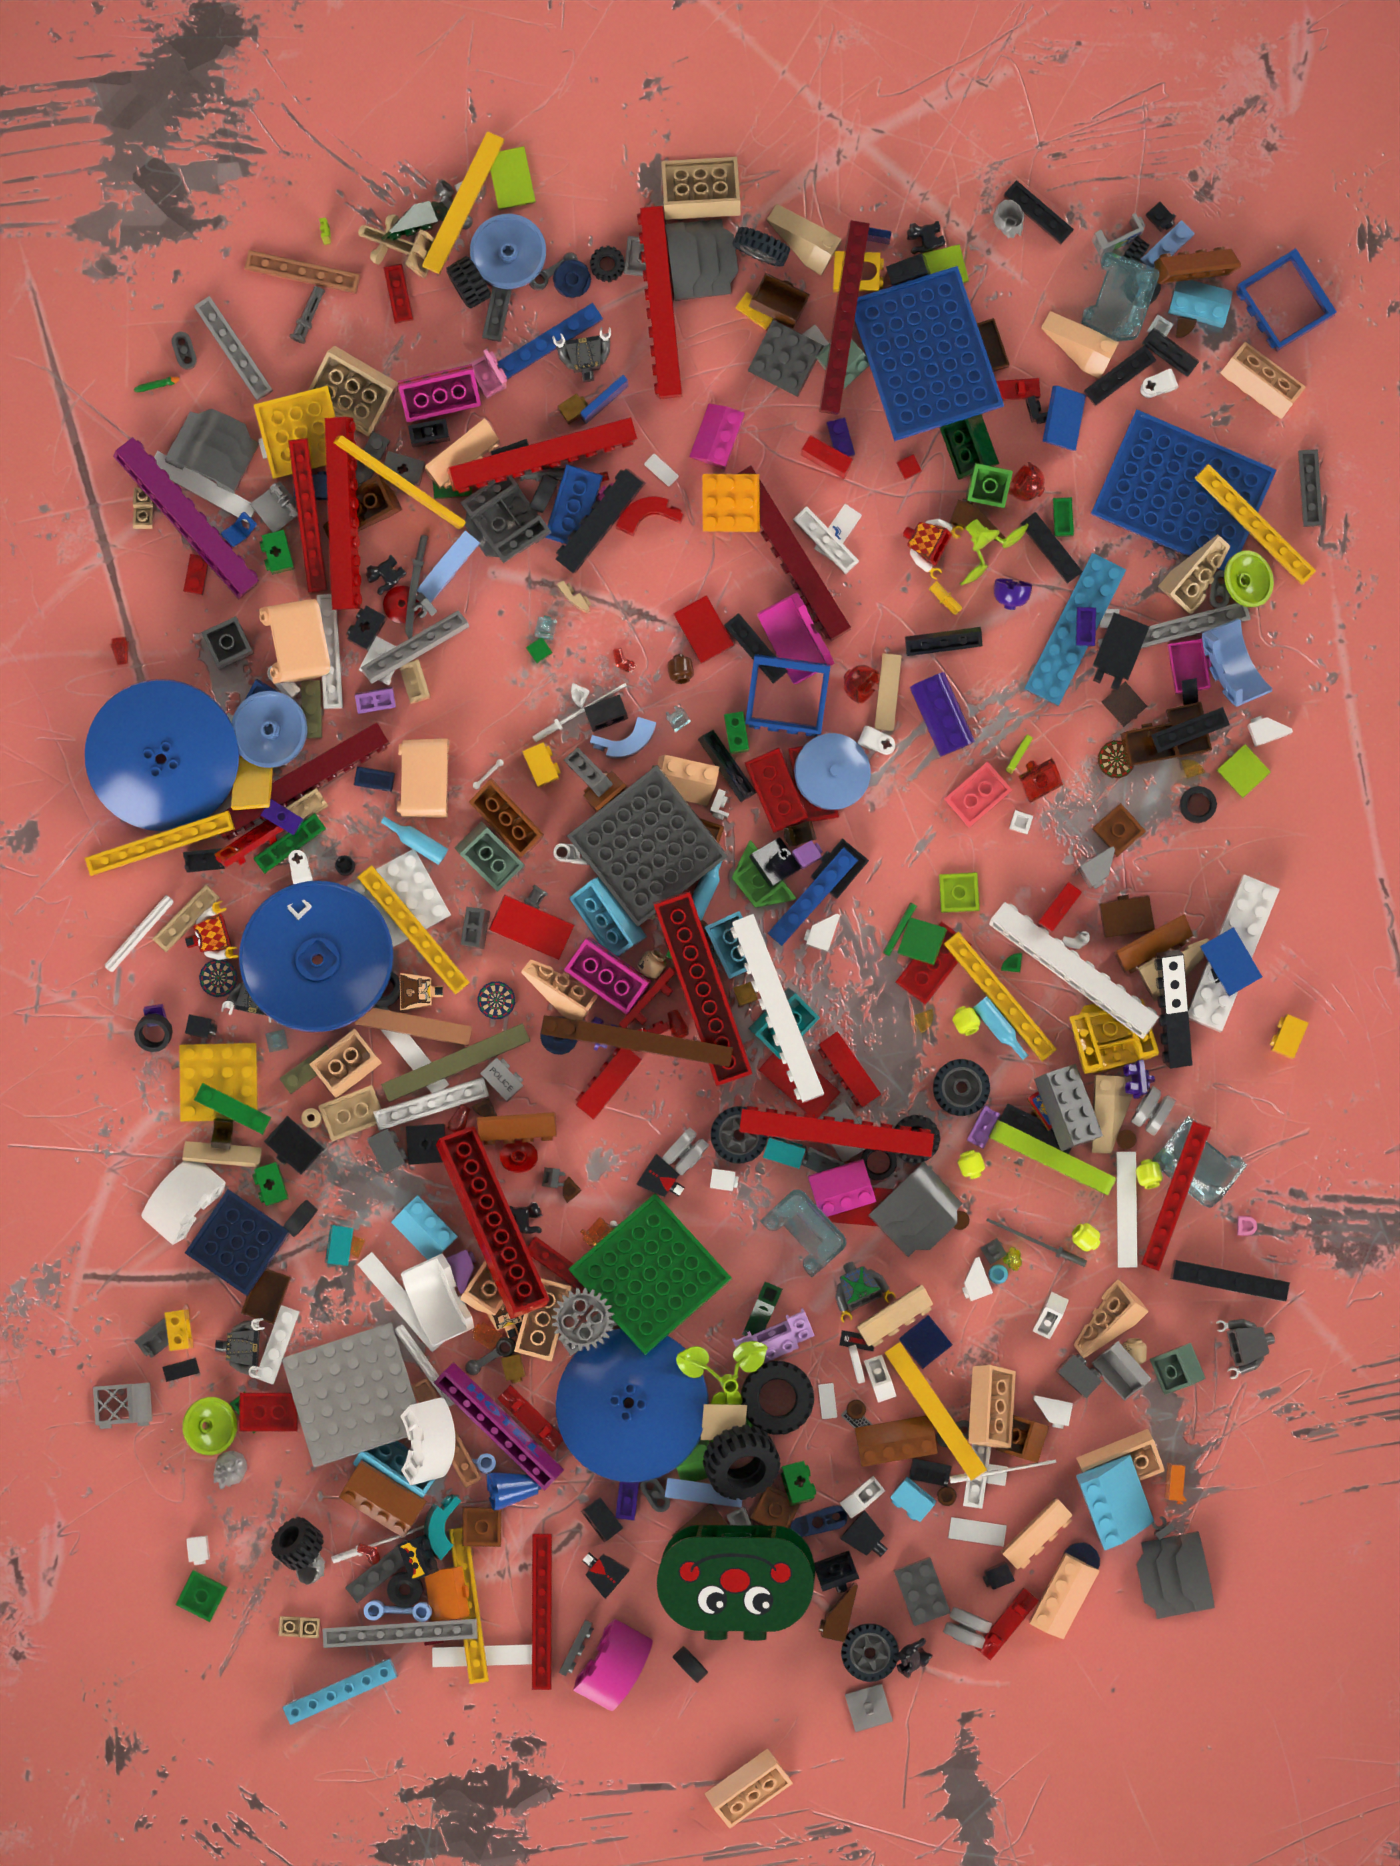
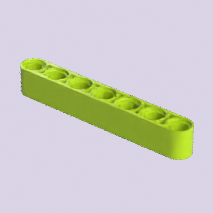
M999 1120L996 1121L989 1135V1138L1105 1195H1109L1116 1180L1114 1176Z

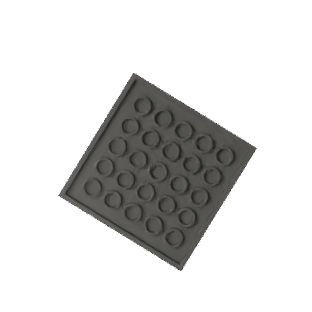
M658 765L567 835L637 927L656 913L653 905L654 902L682 893L728 857L727 853Z

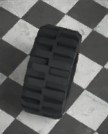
M785 1361L763 1363L757 1371L751 1372L747 1376L741 1390V1405H747L746 1418L753 1426L771 1435H784L797 1430L807 1421L814 1405V1390L809 1378L800 1368ZM775 1379L788 1382L793 1387L796 1395L793 1408L782 1416L768 1414L763 1410L759 1402V1394L762 1387L767 1382Z
M742 1425V1427L733 1426L730 1430H723L721 1435L717 1434L713 1438L714 1441L708 1444L703 1456V1466L713 1489L725 1498L746 1500L747 1497H756V1494L760 1492L762 1494L768 1486L771 1487L774 1483L773 1479H776L779 1474L778 1471L780 1470L781 1463L775 1445L767 1432L758 1427L752 1426L750 1428L749 1425ZM754 1456L753 1460L747 1465L737 1469H729L738 1459Z

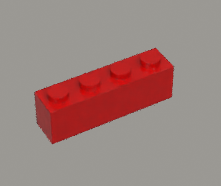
M838 1031L818 1044L820 1047L818 1049L819 1054L823 1059L827 1058L830 1061L829 1068L834 1075L839 1074L842 1079L839 1081L845 1091L849 1089L853 1094L850 1098L856 1106L860 1105L863 1108L881 1095Z
M616 1048L611 1054L614 1058L610 1063L606 1061L599 1069L602 1073L598 1078L594 1076L587 1084L589 1089L585 1093L582 1091L575 1099L577 1101L576 1106L593 1120L642 1061L631 1050Z

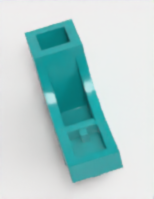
M453 1494L446 1496L442 1500L441 1507L433 1504L427 1513L424 1523V1535L426 1534L430 1542L433 1555L439 1560H442L454 1546L445 1535V1523L449 1515L462 1500Z

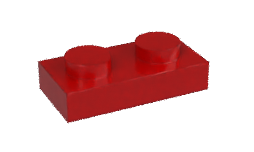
M190 554L184 592L203 595L208 564L200 555Z
M662 1020L652 1024L653 1028L646 1030L644 1027L638 1031L662 1034L669 1031L670 1027L668 1022L663 1023Z

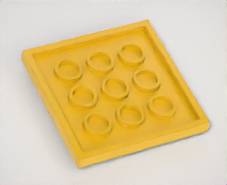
M328 386L254 404L273 479L293 474L288 440L308 438L312 469L326 466L325 418L336 417Z
M257 1043L179 1045L180 1122L214 1121L215 1118L230 1119L194 1100L202 1083L258 1110Z

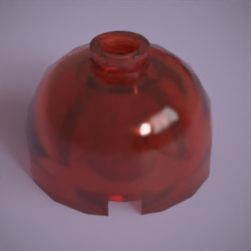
M1028 462L1029 466L1023 465L1018 470L1012 480L1015 483L1013 488L1009 487V494L1021 501H1030L1037 496L1040 497L1045 490V487H1043L1045 483L1043 472L1030 462Z
M859 665L849 669L844 675L845 693L856 703H864L874 693L875 689H872L875 683H879L880 673L867 665Z

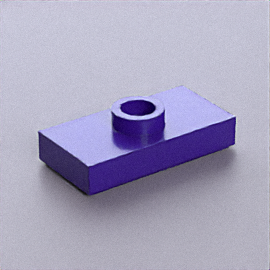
M1077 607L1076 646H1095L1096 608Z
M270 799V807L265 808L261 816L292 835H295L304 820Z

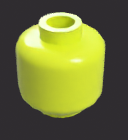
M962 1006L955 1011L956 1014L953 1016L952 1021L960 1034L969 1036L979 1030L981 1021L973 1008Z
M973 1149L960 1154L957 1163L961 1174L964 1177L970 1176L971 1179L982 1176L981 1172L985 1169V1164L981 1153L975 1152Z
M1152 1159L1141 1161V1165L1136 1168L1139 1184L1144 1186L1145 1189L1158 1187L1163 1180L1159 1163L1152 1162Z
M1089 1223L1078 1224L1072 1232L1073 1243L1085 1252L1097 1249L1101 1243L1099 1240L1100 1232Z

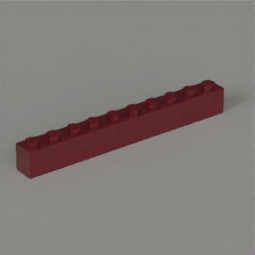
M853 220L849 222L819 412L834 415L840 413L870 223Z
M749 466L738 474H756L752 466ZM759 479L760 527L763 530L760 533L766 542L769 541L772 548L770 549L775 558L779 557L781 559V568L785 574L789 573L792 577L790 582L795 590H800L802 594L800 598L805 606H810L813 611L810 614L816 623L819 621L822 628L820 631L825 639L829 638L830 641H833L851 630V626Z
M376 722L273 782L270 799L286 808L288 807L287 803L292 800L296 802L305 796L304 793L309 790L313 791L316 788H321V783L325 781L329 783L335 780L340 772H349L355 768L354 764L357 762L364 763L371 758L370 755L376 751L378 754L385 751L390 743ZM230 807L225 811L230 812L235 829L220 835L224 840L227 838L231 840L239 835L237 832L245 829V831L255 826L254 822L259 819L262 821L266 820V818L261 816L265 808L233 810Z

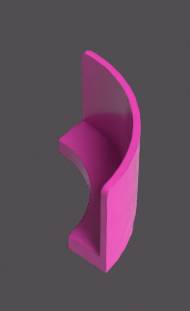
M797 592L757 614L778 657L835 664L819 632L817 633L814 628V623L807 608ZM786 668L793 684H798L817 673Z
M614 1619L604 1628L603 1635L596 1649L599 1651L594 1660L590 1659L583 1670L577 1675L574 1691L613 1711L627 1696L638 1679L650 1653L653 1643L652 1639Z

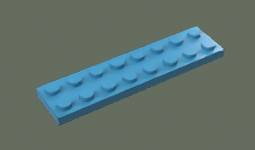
M1094 553L1091 554L1024 690L1059 706L1088 646H1076L1077 607L1096 608L1097 630L1126 569Z

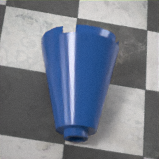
M495 1472L487 1474V1491L490 1492L491 1497H489V1501L493 1511L501 1510L537 1495L538 1490H541V1487L528 1474Z

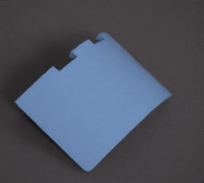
M1237 618L1202 633L1205 656L1209 655L1212 667H1209L1215 681L1219 680L1224 688L1223 694L1233 705L1237 707L1272 692V687L1261 677L1248 654L1243 639L1240 619Z

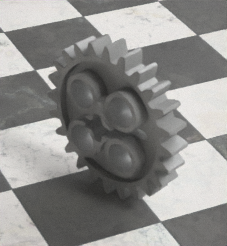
M579 1288L576 1289V1294L569 1291L570 1297L562 1295L564 1302L557 1301L560 1307L553 1308L557 1315L551 1317L557 1319V1322L553 1323L552 1326H558L554 1333H561L559 1340L566 1339L565 1346L572 1343L571 1349H575L578 1345L579 1351L583 1350V1346L589 1351L591 1344L598 1348V1341L604 1344L603 1336L606 1338L610 1337L606 1333L607 1330L613 1331L609 1324L615 1323V1321L610 1320V1317L615 1314L608 1311L612 1305H605L608 1299L601 1300L602 1294L599 1293L595 1296V1290L593 1289L588 1294L587 1288H584L583 1293H581ZM580 1300L584 1301L586 1305L585 1309L581 1312L576 1309V1304ZM593 1305V1309L586 1316L587 1323H582L576 1334H573V1330L581 1321L579 1316H584L589 1307ZM596 1311L601 1314V1320L597 1323L592 1320V1314ZM569 1316L573 1317L575 1321L574 1325L570 1328L565 1324V1320ZM585 1327L590 1330V1336L586 1339L581 1336V1330Z

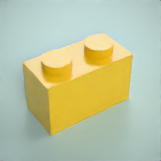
M544 742L522 751L538 788L559 779L558 774L561 772L557 763L553 764L550 757L553 754L549 745L545 746Z
M1289 1014L1281 1017L1277 1025L1280 1028L1278 1034H1274L1270 1042L1272 1046L1271 1051L1294 1059L1309 1023Z

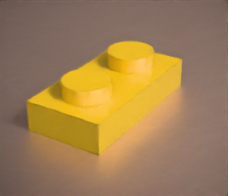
M746 292L735 308L767 330L774 319L750 308L749 305L753 296Z

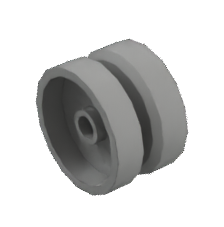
M1154 1086L1142 1098L1131 1120L1132 1123L1140 1127L1149 1119L1145 1130L1153 1136L1158 1132L1176 1102L1175 1099L1167 1095L1163 1097L1160 1103H1157L1161 1097V1091Z
M690 1127L662 1157L668 1164H672L679 1157L681 1160L676 1164L675 1170L681 1176L703 1156L702 1153L709 1147V1144L703 1138L699 1139L694 1145H691L697 1133Z
M953 1607L950 1617L959 1622V1625L947 1622L943 1632L954 1637L953 1639L982 1649L985 1638L976 1633V1630L989 1633L992 1623L967 1611Z

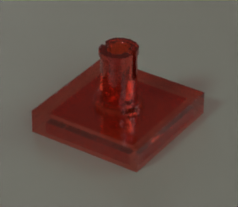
M1052 758L1040 765H1037L1035 761L1028 762L1026 764L1027 772L1018 776L1026 798L1030 803L1063 785L1057 766Z

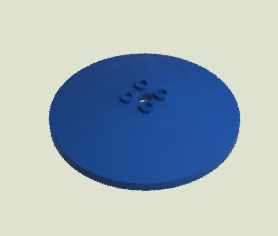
M147 680L122 689L100 708L87 734L85 766L95 794L115 816L142 829L167 831L207 818L220 807L229 795L236 779L239 766V746L229 717L221 706L208 694L192 685L175 680ZM156 755H165L166 762L158 763L155 759Z
M329 881L297 883L270 896L257 908L248 921L242 935L239 950L241 976L254 1003L268 1017L281 1025L305 1032H325L342 1028L369 1012L381 998L388 985L394 959L391 935L378 909L359 892L347 886ZM302 900H305L312 908L298 920L289 911L287 906L292 904L291 907L297 913H300L306 907ZM320 955L323 957L322 963L314 964L312 962L313 958Z
M621 1328L606 1332L610 1337L606 1338L603 1336L604 1344L598 1341V1348L591 1344L589 1351H587L586 1347H583V1350L578 1351L566 1366L556 1395L558 1427L570 1452L583 1466L592 1472L619 1482L649 1481L677 1468L698 1445L703 1430L704 1404H709L706 1381L703 1374L698 1378H691L680 1370L676 1362V1356L684 1351L685 1348L669 1336L662 1340L647 1355H644ZM627 1398H632L634 1401V1405L631 1408L624 1406V1401Z

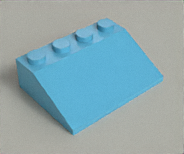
M1130 1454L1076 1475L1099 1541L1104 1550L1123 1544L1154 1522Z

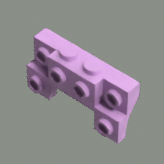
M802 1308L800 1313L791 1317L786 1315L787 1320L754 1335H751L749 1331L747 1336L738 1340L733 1338L732 1340L735 1347L747 1341H757L765 1344L768 1349L763 1363H766L798 1349L797 1343L815 1335Z

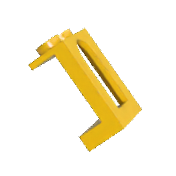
M835 251L833 292H838L844 251ZM865 252L864 262L875 265L877 272L873 279L860 281L859 291H879V289H883V277H880V270H884V258H880L881 253Z
M189 1310L165 1312L169 1350L194 1348Z

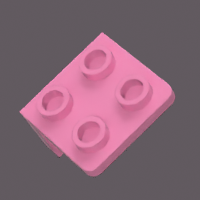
M485 349L483 350L484 356L470 364H472L478 385L486 399L507 388L505 383L507 382V377L502 368H497L498 363L492 351L489 353Z

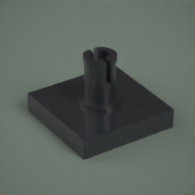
M780 837L749 856L770 888L801 869Z
M445 1124L406 1126L408 1165L443 1163L436 1144L439 1138L445 1136Z
M849 1551L814 1563L815 1572L822 1591L836 1587L837 1592L842 1593L848 1589L846 1583L859 1579Z

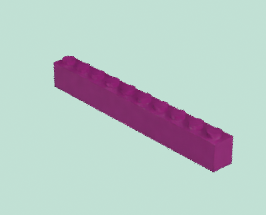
M132 437L115 450L113 457L238 599L257 585L259 581L257 574L252 569H248L240 555H236L233 552L232 546L219 536L220 533L217 528L207 522V518L202 512L197 511L193 501L183 495L180 486L169 479V474L157 465V461L152 455L146 453L143 444L139 440L136 441Z

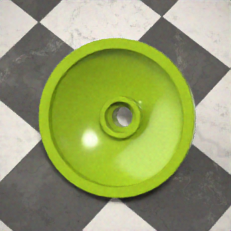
M1253 551L1238 552L1228 560L1224 579L1231 597L1240 605L1249 608L1264 604L1270 598L1274 586L1273 574L1267 561Z
M201 1398L195 1401L185 1413L182 1424L183 1435L187 1444L197 1453L203 1455L219 1454L232 1444L236 1436V1415L231 1406L220 1398ZM204 1422L206 1423L205 1429L202 1427Z

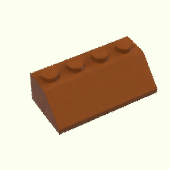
M1217 247L1213 251L1208 252L1207 249H1201L1192 254H1189V251H1184L1176 256H1171L1170 253L1162 254L1154 262L1158 284L1228 276L1241 267V262L1233 250L1225 249V247Z
M492 778L469 801L520 857L531 851L542 840L544 836L542 831Z
M1185 914L1116 950L1114 955L1124 973L1129 971L1132 974L1139 970L1140 964L1147 963L1156 958V953L1173 951V947L1178 944L1182 947L1191 942L1190 938L1194 935Z
M554 1112L477 1117L478 1134L481 1142L484 1141V1145H493L498 1140H503V1144L515 1143L514 1139H522V1142H534V1138H541V1141H553V1137H557L556 1116Z
M927 1415L854 1428L861 1467L938 1454L933 1424Z
M362 1460L339 1495L340 1499L402 1538H405L427 1502Z

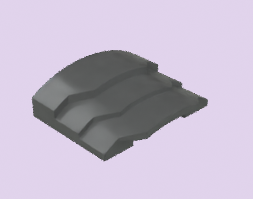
M722 219L665 224L675 301L731 294L730 283L738 274L736 248L732 244L734 234L723 227Z
M209 409L199 414L190 411L165 458V462L181 470L186 467L216 481L218 487L235 494L259 443L250 438L246 424L214 409Z
M512 476L506 477V481L495 483V480H493L487 486L482 487L460 502L467 512L464 525L471 536L480 542L479 547L486 556L499 557L503 564L532 544L538 543L551 534V530L541 516L529 507L530 502Z
M923 1162L868 1216L909 1257L915 1250H930L957 1224V1209L963 1203L937 1177L936 1173Z
M1199 1531L1141 1543L1143 1554L1136 1566L1144 1603L1155 1609L1157 1619L1215 1608Z

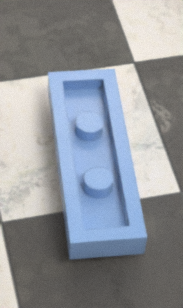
M1181 220L1140 261L1148 269L1156 272L1154 262L1160 258L1159 256L1168 253L1173 256L1195 233Z

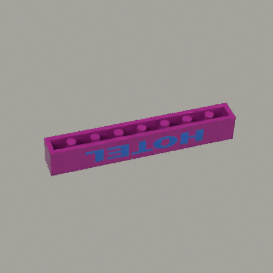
M454 1362L433 1382L544 1491L564 1471L541 1446Z

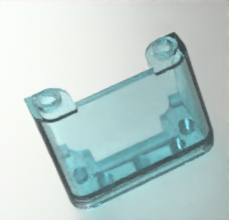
M1105 252L1101 259V268L1107 272L1096 305L1089 306L1084 310L1081 324L1114 341L1134 340L1141 331L1159 278V270L1126 257Z
M1189 1116L1184 1119L1152 1159L1153 1162L1159 1163L1161 1171L1171 1179L1194 1120ZM1206 1141L1188 1193L1202 1205L1211 1208L1224 1197L1247 1167V1164L1237 1155H1231L1226 1158Z
M799 1189L791 1191L760 1220L770 1231H777L784 1225L808 1251L809 1254L803 1260V1268L811 1277L816 1275L846 1247L847 1241L845 1236L806 1193Z

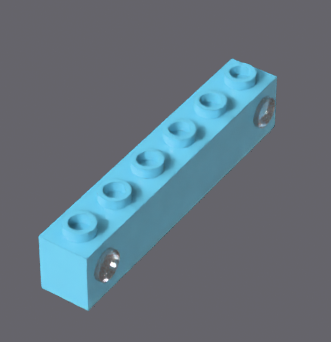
M391 1658L383 1659L375 1663L374 1666L300 1699L291 1700L282 1708L289 1724L292 1725L398 1677Z

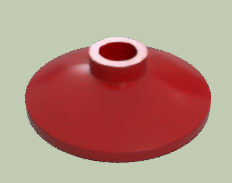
M396 586L390 589L384 597V612L393 622L406 623L410 590L408 586ZM401 600L405 601V606H398V602ZM421 608L414 611V619L418 616Z
M514 1141L515 1143L506 1144L501 1149L500 1162L510 1172L523 1173L529 1171L538 1161L536 1148L528 1142Z

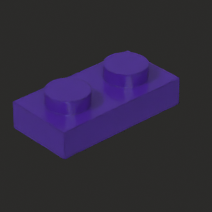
M845 417L827 422L833 448L847 456L855 455Z
M639 1482L619 1483L615 1518L635 1521Z

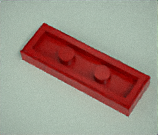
M397 264L383 267L395 324L413 320L403 265Z

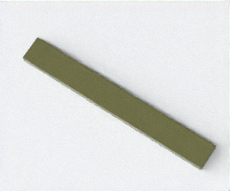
M522 1023L381 1085L388 1101L391 1102L528 1043L530 1039Z

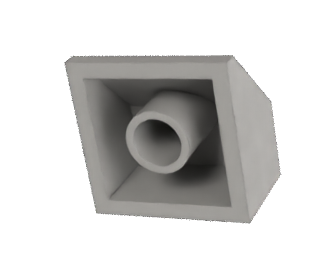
M1113 846L1078 868L1089 889L1093 886L1097 889L1106 883L1105 879L1109 876L1115 852Z

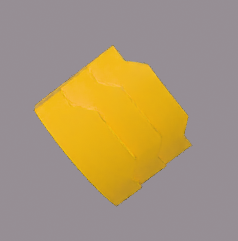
M1096 1004L1085 1005L1079 1015L1069 1017L1084 1074L1124 1067L1127 1064L1135 1063L1138 1060H1147L1159 1054L1152 1028L1142 1039Z

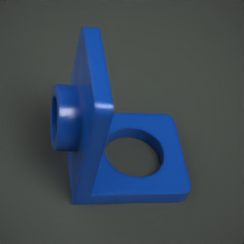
M243 512L233 525L221 533V536L232 547H235L249 537L257 523L246 512ZM242 519H245L249 522V529L243 527Z

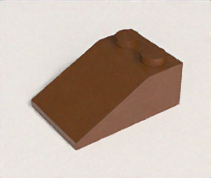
M853 1582L826 1614L825 1620L821 1619L818 1630L823 1638L845 1643L858 1588L857 1583Z

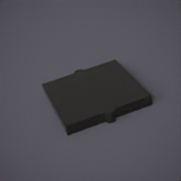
M1126 681L1119 687L1118 691L1112 690L1111 694L1102 701V704L1123 727L1131 720L1137 719V715L1147 707Z

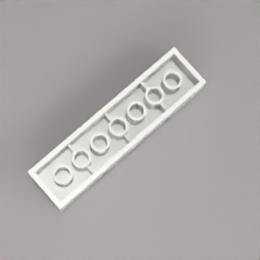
M1243 875L1218 936L1234 927L1252 958L1280 889ZM1207 961L1188 1007L1189 1020L1222 1032L1238 992L1228 996L1221 982L1215 983L1218 979L1214 980L1211 972L1212 967Z

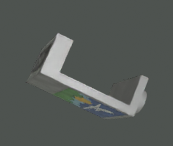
M1136 213L1132 214L1129 223L1133 231L1109 243L1102 230L1095 232L1092 242L1099 256L1102 257L1133 242L1137 236L1141 238L1144 231L1143 227H1145L1141 216L1138 217Z

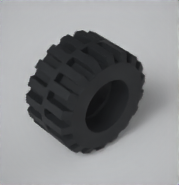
M465 256L446 268L456 291L470 309L491 297L483 277L469 257Z
M911 1115L898 1122L894 1129H900V1126L930 1129L931 1134H934L932 1157L936 1154L940 1144V1132L937 1125L931 1119L923 1115ZM897 1153L904 1161L911 1163H922L931 1158Z
M291 1518L282 1527L280 1526L278 1532L275 1533L271 1543L272 1554L289 1569L294 1571L301 1570L312 1564L314 1559L318 1557L324 1543L322 1539L323 1534L305 1518Z

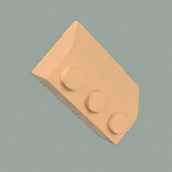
M668 755L659 756L657 765L685 801L707 806L716 787L719 767Z
M353 1029L309 1065L337 1099L382 1064V1062L356 1029Z
M484 1261L460 1300L475 1310L496 1315L503 1301L487 1263Z

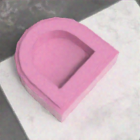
M1238 1216L1237 1235L1248 1236L1254 1234L1257 1230L1255 1219L1249 1216Z

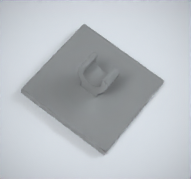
M882 1684L845 1694L855 1732L893 1721Z

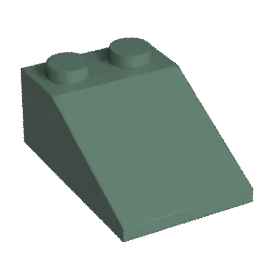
M482 821L454 847L497 892L525 866Z

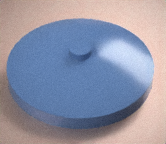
M501 214L489 218L478 227L471 240L470 257L486 283L501 289H515L527 285L539 275L546 260V244L541 231L532 221L516 214Z
M262 691L249 696L239 705L232 719V725L237 736L239 754L249 763L259 767L275 768L289 763L300 753L306 741L307 721L303 710L295 700L280 692Z
M828 733L813 738L803 746L796 758L794 775L799 791L811 804L826 810H840L854 804L863 796L870 782L871 768L865 751L856 741L842 734Z

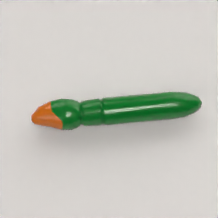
M167 377L166 379L136 386L134 391L145 392L166 385H174L179 381V377Z

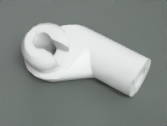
M1082 931L1075 938L1064 936L1062 942L1066 947L1080 949L1089 942L1090 935L1088 932Z

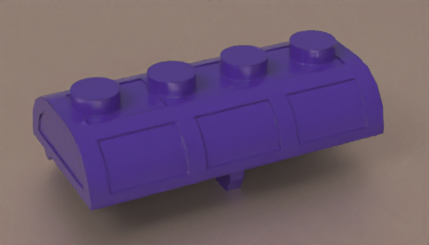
M945 672L936 674L910 687L940 757L975 743Z

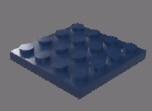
M227 1189L185 1251V1254L248 1296L290 1233L282 1225Z

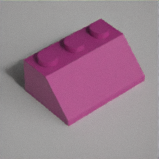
M709 403L689 457L725 470L745 413L727 406Z
M863 1159L808 1176L820 1218L876 1202Z

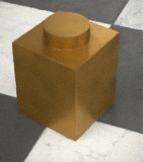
M575 394L559 404L558 409L569 425L581 417V411L588 406V403L583 396L579 397L578 394Z
M751 982L733 988L739 1007L758 1001Z
M521 1354L501 1358L506 1381L511 1380V1384L523 1381L522 1377L526 1375Z

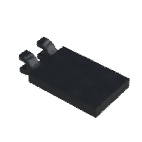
M1114 612L1093 663V667L1098 668L1093 681L1100 684L1104 673L1115 677L1111 688L1118 691L1122 679L1128 680L1150 626Z

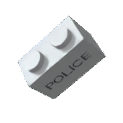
M496 1058L480 1074L508 1102L523 1087L521 1083L523 1079L516 1072L512 1074L508 1070L510 1065L503 1058L501 1060Z

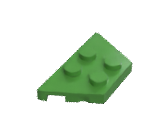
M750 840L732 876L733 881L755 908L795 900V895L784 881L771 888L749 857L758 850Z

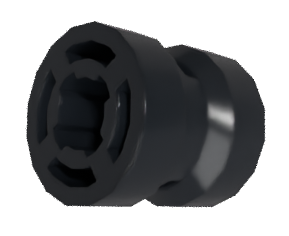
M344 855L336 860L335 868L341 875L348 876L354 872L355 863L349 856Z

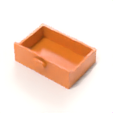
M1167 1463L1164 1498L1177 1501V1504H1183L1181 1501H1187L1183 1496L1184 1465Z
M462 1566L439 1569V1571L425 1576L428 1602L432 1608L431 1622L470 1616L467 1600L469 1589L465 1585Z

